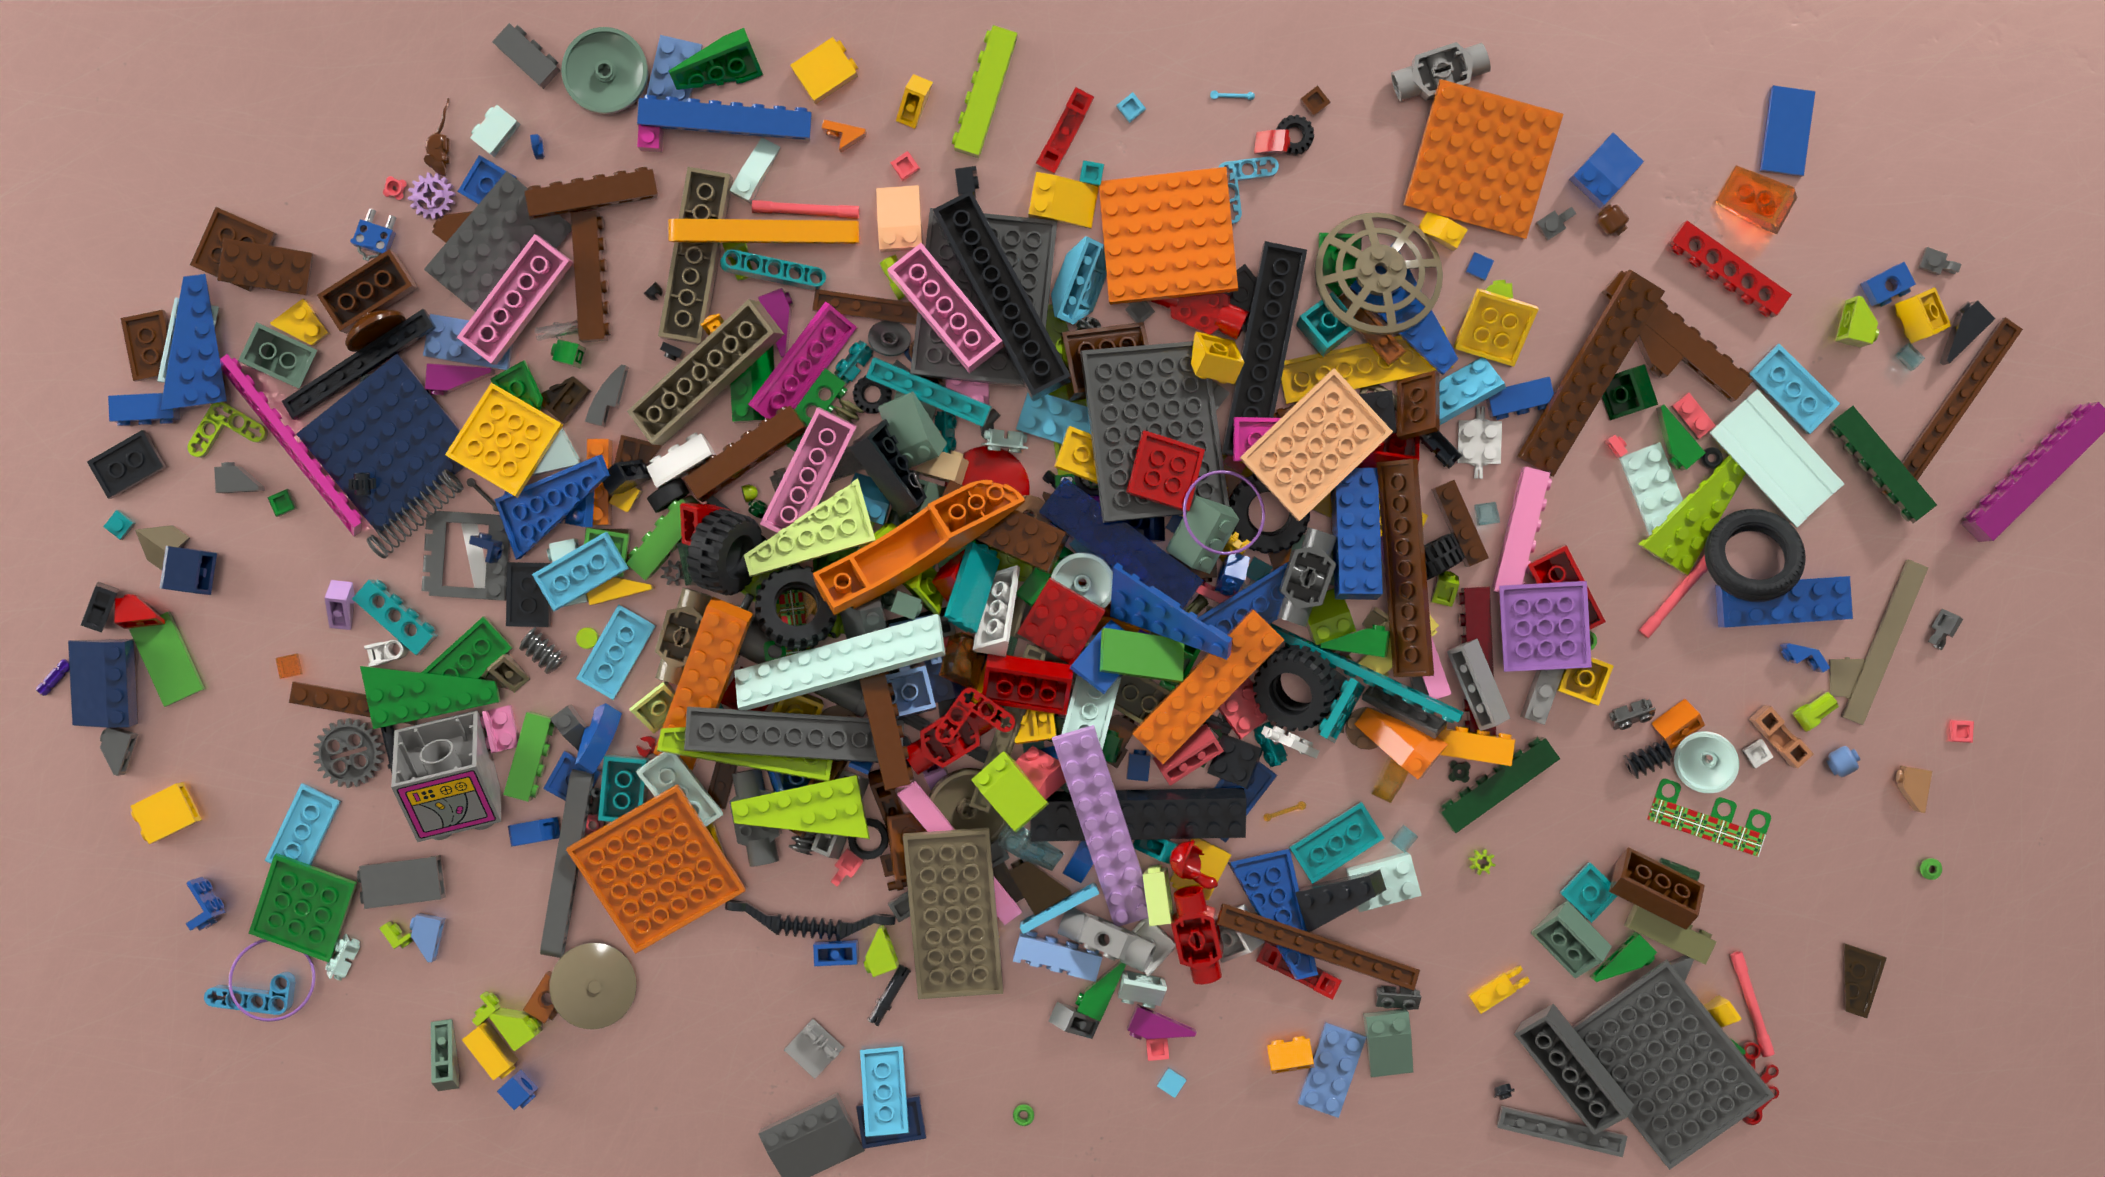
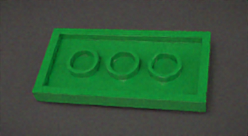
M483 616L421 673L479 679L491 664L503 654L510 652L513 647L490 621Z

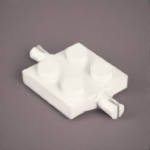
M1476 406V419L1459 420L1458 451L1463 456L1457 460V463H1467L1475 466L1474 479H1478V470L1479 479H1483V466L1501 464L1502 421L1485 419V406H1481V414L1480 406Z
M1275 725L1273 729L1264 726L1261 734L1273 742H1280L1298 750L1300 754L1317 758L1320 752L1312 747L1314 743L1303 738L1301 739V737L1288 731L1286 732V730Z

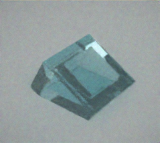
M1496 502L1474 505L1477 526L1500 523Z

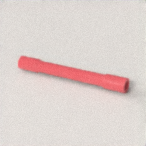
M752 200V213H783L859 219V206L796 204Z
M1705 555L1655 614L1638 630L1643 636L1649 639L1665 617L1699 578L1708 571Z
M1743 952L1732 953L1730 957L1745 997L1762 1057L1772 1056L1775 1052L1770 1036L1766 1031Z

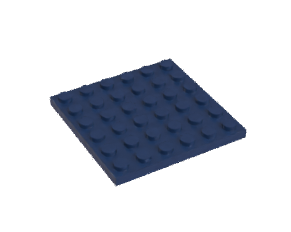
M399 354L392 357L296 434L376 532L377 529L381 530V532L385 531L383 524H386L388 527L391 526L389 518L396 522L398 519L395 513L404 516L405 514L402 512L401 507L409 512L411 509L407 504L408 502L414 506L418 505L414 497L423 501L424 498L420 495V491L429 496L430 493L426 486L431 487L435 491L437 488L433 485L432 480H435L440 486L444 483L439 479L438 475L443 476L442 471L444 469L449 470L455 475L464 468V466L445 455L461 430L430 392L425 389V386ZM369 472L370 478H376V488L371 489V495H354V489L349 490L348 479L354 478L353 473Z

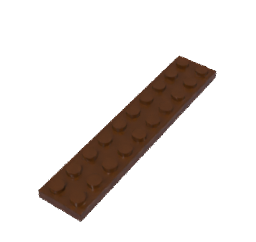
M1628 270L1517 455L1519 458L1542 471L1549 472L1550 476L1554 477L1665 292L1663 289L1636 272Z
M1418 459L1377 462L1393 677L1434 676Z

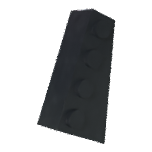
M884 419L868 429L849 448L878 486L880 492L889 501L892 508L901 517L917 508L927 496L915 473L909 471L908 460L905 455L900 454L896 446L899 442L895 435H890L887 429L890 425Z
M1378 869L1305 886L1295 892L1307 932H1311L1376 897L1387 889L1381 870Z

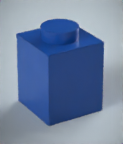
M1134 749V753H1129L1126 779L1148 782L1151 755H1147L1146 750Z

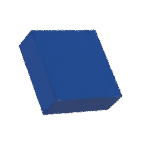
M1474 252L1465 272L1485 281L1494 260Z

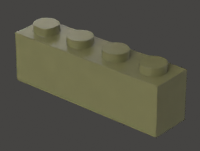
M1635 904L1624 926L1705 965L1716 944V941L1711 939L1712 934L1702 929L1698 933L1692 930L1693 925H1690L1685 930Z

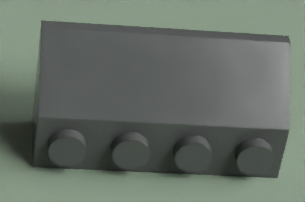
M881 596L855 609L850 607L840 612L847 639L888 628ZM898 669L890 670L889 674L897 673Z

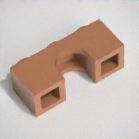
M1764 705L1749 718L1750 722L1791 767L1799 768L1814 755L1800 738L1794 736L1784 725L1785 721L1771 706Z

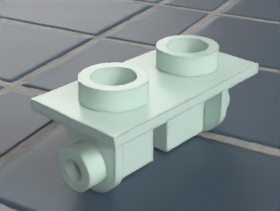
M989 428V430L984 431V439H987V443H982L981 445L988 446V450L1000 451L1001 447L1009 448L1008 452L1021 453V449H1028V447L1023 446V443L1027 442V434L1023 432L1008 431L1006 439L1004 438L1005 430Z
M344 934L343 938L338 940L335 946L336 953L333 959L330 958V962H327L325 968L329 979L332 978L333 974L334 978L340 981L346 977L351 963L345 961V959L354 960L360 948L359 940L352 938L350 941L347 934Z

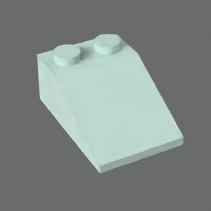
M1124 970L1121 976L1118 998L1122 999L1121 1002L1127 1004H1134V1001L1143 1003L1142 1006L1148 1008H1155V1005L1161 1006L1167 990L1165 978Z

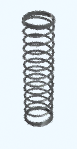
M444 469L442 471L443 476L438 475V477L451 489L453 497L447 495L444 489L435 480H432L433 485L446 496L447 502L440 500L431 487L426 486L428 492L440 502L441 508L435 506L431 499L424 492L420 491V495L433 506L435 513L428 511L422 501L414 497L415 502L427 512L428 519L424 518L412 503H407L410 509L421 517L422 524L417 523L413 516L405 508L401 507L405 516L415 523L416 529L410 528L405 519L400 514L395 513L396 518L409 529L410 535L405 534L401 527L393 519L389 518L391 525L403 534L404 540L398 539L392 529L383 524L384 529L397 540L398 546L393 545L388 537L381 530L377 529L378 535L391 546L392 551L386 550L380 540L374 535L367 538L368 545L379 557L386 559L388 553H393V547H399L400 542L406 541V536L411 537L412 531H418V525L424 526V520H430V514L436 515V509L443 508L442 503L448 504L449 498H455V492H462L464 487L452 472ZM448 475L457 483V485L448 477ZM371 541H373V542L382 550V552H383L384 554H382V553L373 545V543H372Z

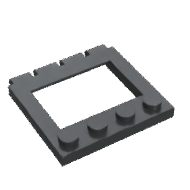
M437 511L436 515H430V520H426L425 529L433 530V534H425L424 551L432 552L431 555H424L423 572H430V576H422L421 591H429V596L506 601L507 562H510L511 545L500 515ZM446 522L489 525L488 534L492 535V539L503 542L501 547L503 552L498 562H486L485 589L442 586Z

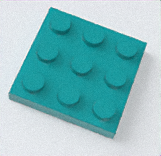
M1350 678L1349 681L1346 680L1340 689L1342 695L1339 700L1335 699L1330 707L1332 713L1328 719L1325 718L1319 727V730H1321L1319 735L1333 743L1336 742L1365 689L1360 682Z

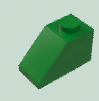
M558 339L557 344L554 343L551 349L552 360L580 369L586 348L576 343Z

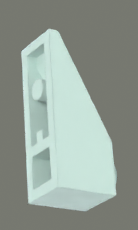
M761 138L740 170L730 192L752 204V200L755 199L781 147Z

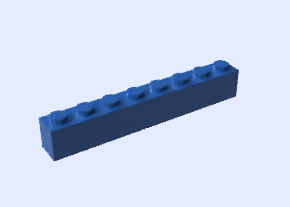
M644 95V98H639L638 126L810 140L811 112H807V108L795 107L793 111L786 110L785 106H773V109L764 108L765 105L752 104V107H745L740 102H730V105H721L722 102L717 100H709L708 104L700 103L699 99L688 98L687 102L678 101L679 98L666 97L665 100H659L654 95Z

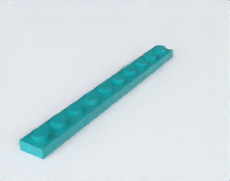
M1272 623L1269 624L1284 639L1285 646L1290 648L1292 645H1299L1300 649L1303 646L1311 648L1310 651L1312 652L1317 650L1321 653L1320 656L1324 660L1327 658L1331 662L1329 664L1331 668L1336 669L1337 666L1344 669L1343 673L1353 678L1357 675L1364 679L1363 682L1373 687L1378 685L1383 688V692L1394 696L1398 694L1408 704L1414 705L1417 703L1423 706L1422 710L1430 714L1439 713L1443 715V720L1454 723V721L1459 722L1464 714L1461 710L1329 649L1320 648V645H1315L1313 642Z

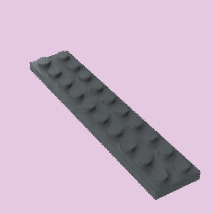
M687 707L684 751L878 763L868 718ZM896 720L897 725H902L904 732V720Z

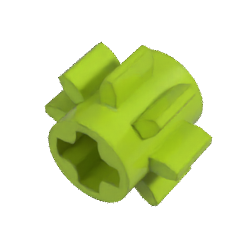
M1485 848L1482 850V853L1474 850L1475 855L1468 857L1473 863L1469 868H1478V875H1481L1482 871L1490 874L1489 868L1496 866L1491 861L1494 855L1490 854L1487 856V849ZM1483 858L1486 860V864H1482L1480 867L1477 861Z

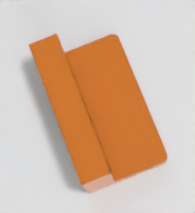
M1683 699L1651 723L1654 729L1667 742L1670 750L1679 745L1685 737L1705 726L1700 713L1686 699Z

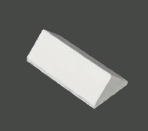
M1018 565L996 571L978 631L975 633L973 645L975 652L1006 657L1020 572Z

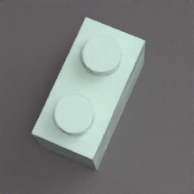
M496 105L486 112L485 120L481 125L477 124L471 132L473 135L470 138L495 157L521 124Z

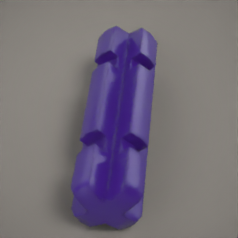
M62 659L57 664V667H54L45 677L44 682L36 687L39 694L46 696L51 691V688L56 686L65 676L64 673L70 670L69 661Z

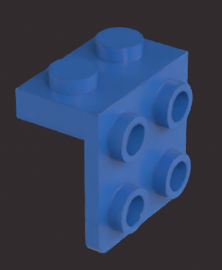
M199 877L189 880L186 884L204 912L187 922L186 925L190 931L197 928L201 931L218 922L216 918L226 912L223 909L224 904L222 900L214 895L212 892L213 887L207 879Z

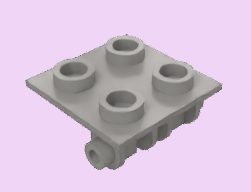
M812 1019L784 1051L815 1079L839 1055L844 1047L820 1024Z

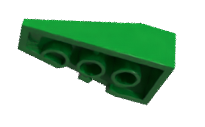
M744 28L721 37L669 70L677 90L699 88L706 84L715 83L718 86L724 85L725 82L736 81V84L744 83L763 75Z

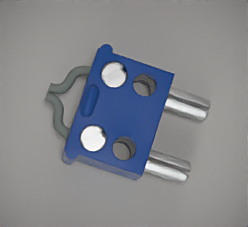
M372 208L368 210L365 221L360 219L354 237L350 239V242L355 247H358L357 250L363 255V260L369 261V259L376 258L391 248L396 235L392 230L396 221L395 216L389 215L385 227L372 223L376 214V210ZM361 249L376 253L377 255L366 257V254Z

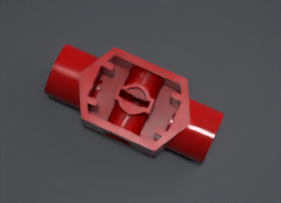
M1224 293L1151 300V302L1171 310V318L1209 335L1219 331L1235 339L1239 338L1242 332L1241 327L1243 324L1245 325L1249 315L1248 311L1230 304L1229 296Z
M981 701L976 703V705L973 708L978 710ZM987 704L982 706L981 711L984 715L990 716L993 714ZM955 709L952 711L951 717L955 721H960L963 719L964 714L960 709ZM971 712L955 737L948 743H942L935 736V730L944 718L942 716L921 729L920 739L907 746L909 755L907 760L917 775L935 764L944 768L980 746V736L995 727L974 712ZM994 717L991 720L993 722H996V717ZM948 719L945 720L946 723H949L945 729L939 730L941 732L940 737L943 739L945 736H951L949 730L952 726L954 729L958 727L951 724Z
M1192 885L1180 888L1173 893L1177 912L1173 914L1171 923L1179 962L1190 967L1193 983L1204 985L1216 982L1222 977L1219 959L1222 958L1224 949L1219 925H1216V910L1214 907L1206 905L1201 886Z

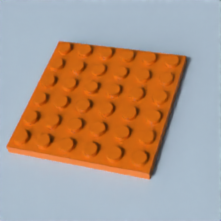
M1440 79L1403 205L1527 239L1563 113Z
M1226 167L1101 181L1099 190L1110 305L1238 291Z
M678 784L568 846L566 849L635 954L746 890Z

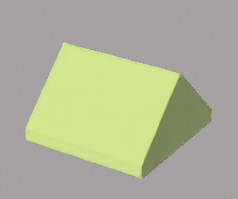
M663 682L629 709L652 733H655L664 725L675 690L668 682Z

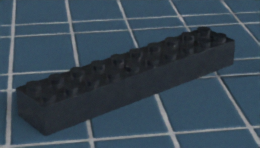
M970 190L934 208L935 220L995 332L1002 339L1003 347L1032 401L1070 383L1071 375L972 191Z
M1267 241L1263 244L1241 351L1244 365L1234 385L1222 445L1223 455L1233 456L1235 417H1274L1307 249Z
M1244 788L1115 790L1131 840L1246 838L1247 798ZM1055 791L1046 799L1049 804L1030 820L1031 842L1086 841L1070 792Z

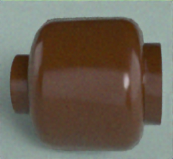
M1610 203L1597 214L1599 216L1597 223L1607 235L1616 233L1619 236L1628 228L1625 224L1629 221V216L1617 204L1612 206Z

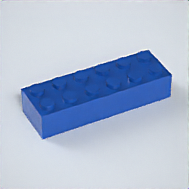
M1355 468L1331 491L1332 535L1337 537L1333 547V561L1336 563L1334 569L1335 599L1377 600L1383 594L1377 468Z
M1850 576L1800 579L1793 589L1785 595L1765 602H1751L1738 599L1725 592L1720 586L1715 585L1718 627L1722 628L1853 619Z

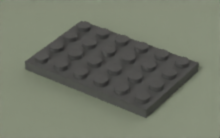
M508 171L505 172L424 268L426 272L475 312L534 234L543 238L554 248H557L572 231L571 224L560 215L530 220L524 191L528 190V188Z

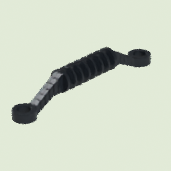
M729 900L725 903V910L745 911L776 935H780L781 930L784 929L785 936H788L790 930H793L794 937H797L798 932L801 931L803 938H805L807 932H810L812 939L817 932L819 939H822L824 933H827L828 940H831L832 935L835 934L836 940L840 941V939L874 923L895 925L896 920L895 915L873 914L856 922L838 920L836 926L833 923V919H830L828 925H825L824 918H821L820 923L817 924L815 917H813L811 923H808L806 916L802 922H800L799 916H796L794 922H791L790 915H787L786 920L783 921L782 914L767 915L745 901Z

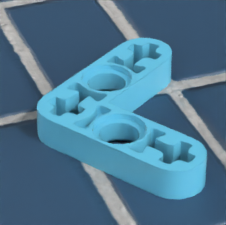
M1260 157L1228 161L1219 165L1218 168L1228 167V170L1233 172L1229 175V182L1234 180V184L1228 183V187L1235 191V197L1230 199V203L1237 202V205L1233 204V212H1237L1238 215L1232 220V225L1239 222L1242 216L1238 181L1274 176L1279 168L1278 161L1275 158ZM1267 161L1275 166L1271 172H1268L1267 169H1260L1261 174H1257L1258 167L1256 162L1260 163L1259 167L1265 166ZM1244 164L1253 166L1254 172L1251 175L1243 174L1242 166Z

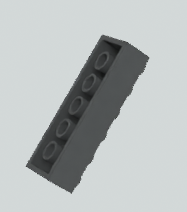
M1554 1003L1521 1022L1514 1035L1594 1135L1628 1117L1634 1104Z

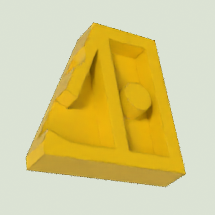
M301 299L270 322L272 326L312 346L330 334L305 299Z
M1027 709L1022 718L1018 735L1015 737V744L1052 740V737L1057 736L1054 713Z

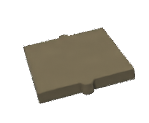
M1845 657V659H1829L1830 694L1833 697L1845 696L1848 699L1850 698L1865 659H1850L1849 657Z

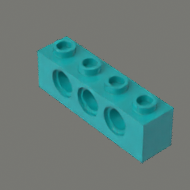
M378 579L376 581L368 580L352 600L415 655H421L437 638V635L434 633V627L427 622H421L418 619L419 614L410 607L408 609L402 605L403 600L394 593L391 595L387 592V586ZM379 596H382L385 600L381 608L376 604ZM395 610H398L401 614V618L397 622L392 618V613ZM411 624L417 628L414 636H411L408 632V627Z

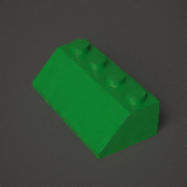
M773 345L730 384L732 422H761L766 419L748 404L775 369Z

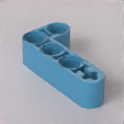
M282 972L272 978L269 991L232 986L234 995L237 993L241 996L242 1001L239 1004L244 1010L280 1015L288 1011L293 1005L296 982L292 973ZM280 977L287 981L286 988L280 985ZM216 985L208 989L204 994V1001L208 1006L240 1010L233 1002L229 986ZM225 995H226V997H222V998H220V999L217 1000V996H225ZM256 996H259V997L262 998V1000H263V1005H262V1006H259V1005L256 1004V1002H255ZM277 999H281L284 1002L283 1009L277 1006Z

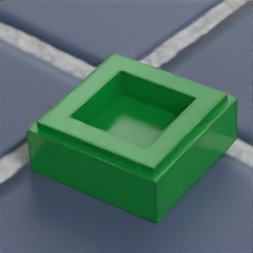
M289 489L267 497L276 517L297 509Z

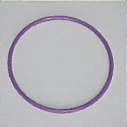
M1219 470L1204 474L1190 486L1184 498L1183 518L1190 536L1198 545L1215 554L1232 555L1248 549L1258 539L1265 522V508L1260 493L1248 479L1235 472ZM1230 474L1239 477L1252 487L1260 501L1262 520L1259 531L1248 545L1239 550L1230 552L1213 550L1202 544L1194 536L1188 525L1186 504L1189 494L1198 482L1210 475Z
M263 939L246 947L235 959L229 974V991L233 1002L245 1015L255 1020L273 1022L286 1019L304 1007L312 995L316 976L314 964L310 956L304 954L311 966L312 984L308 996L297 1009L278 1018H261L244 1010L237 1002L233 993V971L245 952L260 943L268 942V940Z

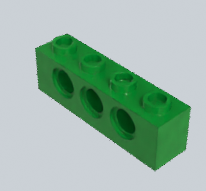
M826 368L795 408L806 427H808L812 419L807 415L810 407H820L832 413L834 410L833 404L837 398L839 400L842 399L848 391L846 389L847 384ZM824 389L831 391V397L826 401L820 398V393ZM804 434L786 446L796 452Z

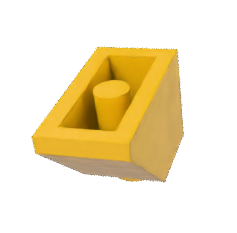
M914 74L912 75L904 90L896 118L897 122L914 129L917 127L930 94L932 81Z
M1430 212L1426 213L1418 227L1429 238L1452 251L1458 248L1468 230L1448 218Z
M1720 995L1704 1005L1721 1028L1742 1019L1731 1002Z

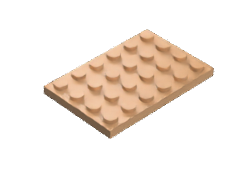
M1334 368L1239 458L1286 509L1300 521L1393 431Z

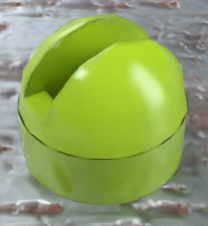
M750 484L741 486L745 503L753 501L757 497L758 490L755 486Z

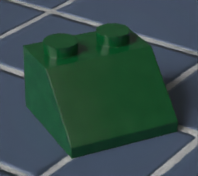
M1645 364L1616 373L1602 396L1610 421L1658 405Z

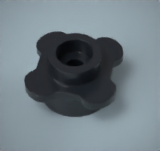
M1510 1083L1494 1088V1098L1499 1097L1500 1100L1512 1097L1511 1093L1515 1089L1511 1088Z

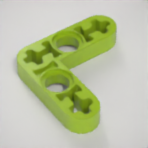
M225 402L214 403L208 409L190 439L187 448L192 456H206L224 426L256 443L266 440L268 430L263 424ZM217 407H223L224 412L231 414L229 418L225 415H218ZM237 416H241L244 419V424L240 428H236L233 423ZM209 423L215 427L212 435H207L204 431L205 426ZM248 427L257 430L260 428L259 432L261 433V436H256L254 438L255 434L252 431L246 429ZM201 435L202 437L209 439V441L202 442L203 439L199 438V436ZM202 442V452H196V448L194 447L195 444H200Z

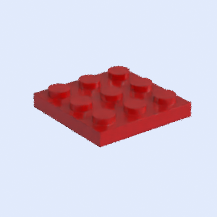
M1142 431L1126 493L1183 511L1186 493L1190 486L1198 479L1205 449L1149 431ZM1196 485L1189 494L1186 512L1190 511Z
M1050 577L1017 631V634L1072 665L1106 610Z

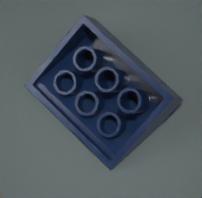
M134 639L69 640L72 725L116 728L131 727L138 724Z

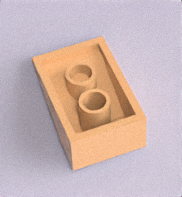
M919 185L876 188L880 252L911 251L920 243L923 244Z

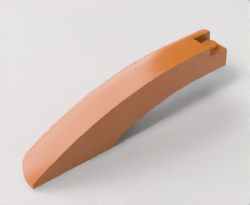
M993 480L969 483L929 503L926 508L874 542L814 572L815 584L821 597L827 602L834 615L850 607L855 609L905 583L955 553L1012 513L1025 502V499L1017 490L1007 484L993 483Z

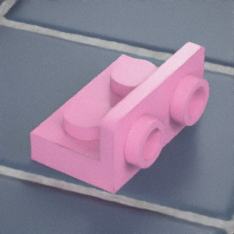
M508 705L482 711L483 716L480 717L483 729L486 728L488 737H485V742L488 750L491 749V753L516 748L519 737L512 706Z

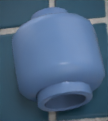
M1842 746L1829 753V760L1826 762L1834 776L1838 774L1840 777H1845L1858 770L1859 765L1857 762L1861 759L1855 749L1850 751L1847 746Z

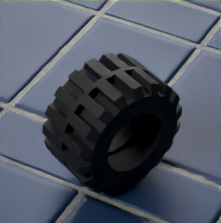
M1446 534L1424 545L1427 580L1456 566L1465 558L1453 534Z

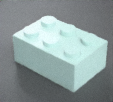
M1408 852L1346 868L1347 876L1380 869L1387 889L1376 897L1357 906L1356 909L1359 913L1422 896L1411 854Z

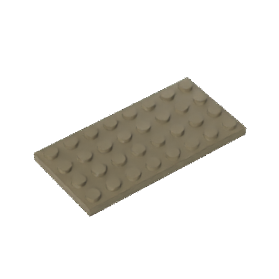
M990 828L903 833L918 999L1003 994Z

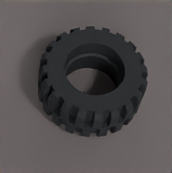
M1254 473L1246 477L1260 494L1271 492ZM1244 480L1234 489L1229 500V507L1233 509L1240 519L1233 533L1235 531L1239 533L1238 539L1241 542L1246 539L1251 542L1259 531L1249 518V506L1257 495ZM1289 512L1288 520L1283 527L1273 532L1262 531L1249 549L1263 554L1270 552L1275 554L1280 553L1284 549H1290L1293 544L1301 540V536L1306 532L1308 522L1310 521V512L1300 521Z
M726 509L715 510L702 519V523L696 526V531L691 536L692 541L688 545L687 550L689 552L687 557L688 572L697 586L725 596H731L743 591L745 586L752 582L744 555L764 542V539L761 535V528L751 517Z
M793 565V568H780V571L770 573L769 578L764 579L761 583V588L758 589L755 602L756 621H758V627L761 632L765 633V638L769 641H774L775 645L780 648L785 646L787 650L792 651L794 648H799L800 651L806 650L808 646L813 648L818 645L819 641H824L834 627L837 614H833L827 602L821 597L813 578L814 571H812V567L799 568V565ZM790 590H802L810 594L815 599L817 605L814 619L802 626H792L783 622L776 612V603L780 595Z
M1292 645L1290 648L1285 646L1275 651L1259 667V671L1254 677L1256 682L1253 684V692H1257L1254 699L1256 703L1260 704L1259 710L1262 714L1265 713L1268 716L1267 720L1276 722L1277 727H1287L1288 731H1295L1297 728L1299 731H1305L1308 728L1317 726L1330 713L1332 703L1339 697V690L1337 688L1340 685L1339 679L1334 677L1337 674L1335 668L1329 666L1331 662L1327 658L1324 660L1320 656V652L1317 650L1312 652L1310 651L1311 648L1303 646L1301 649L1299 645ZM1292 673L1304 679L1311 690V702L1300 703L1291 699L1282 687L1281 674Z

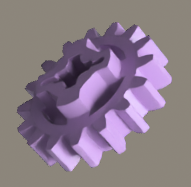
M427 173L426 178L419 175V182L412 181L415 187L408 189L413 193V196H409L408 200L414 201L410 207L417 209V215L423 214L425 219H428L431 215L432 219L437 220L438 214L443 217L445 210L452 211L448 206L455 204L451 197L456 196V193L450 191L454 186L451 183L446 184L448 182L447 178L443 177L440 180L438 173L434 175V178L431 173ZM435 183L440 184L444 190H437ZM433 192L436 196L432 197L431 201L428 199V196H431ZM420 202L427 203L429 210L424 209Z

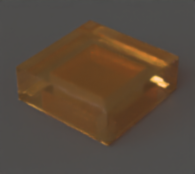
M298 653L275 658L280 679L303 674Z

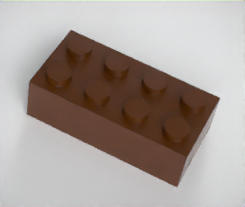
M223 238L217 281L307 296L313 253Z
M389 249L317 294L339 331L347 334L365 313L385 310L418 289L396 252Z
M1628 847L1616 861L1609 892L1687 930L1699 916L1705 885Z

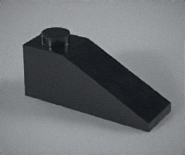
M1978 300L1971 303L1968 301L1959 308L1960 313L1955 317L1940 360L1942 365L1951 363L1996 319Z

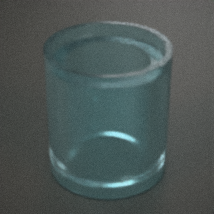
M1910 342L1904 345L1895 355L1910 371L1918 367L1925 359Z
M1403 825L1390 842L1406 853L1418 836Z

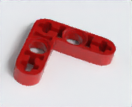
M968 687L960 693L935 730V736L939 742H950L971 712H974L1002 732H1009L1014 728L1015 718L1010 712L977 689ZM973 692L974 698L979 701L980 697L984 699L979 704L978 710L973 708L976 703L973 701L967 703L965 701V693ZM984 704H991L993 706L994 712L992 715L986 716L982 713L981 708ZM960 709L964 714L963 719L960 721L953 720L951 717L952 711ZM998 710L1002 711L999 714L1000 717L1004 719L1006 717L1010 718V727L1006 725L1003 728L1001 726L1002 722L999 719H996V722L991 720L996 716ZM948 719L951 724L958 727L954 729L952 726L949 730L951 736H945L943 739L940 737L941 732L939 730L945 729L949 723L945 722Z

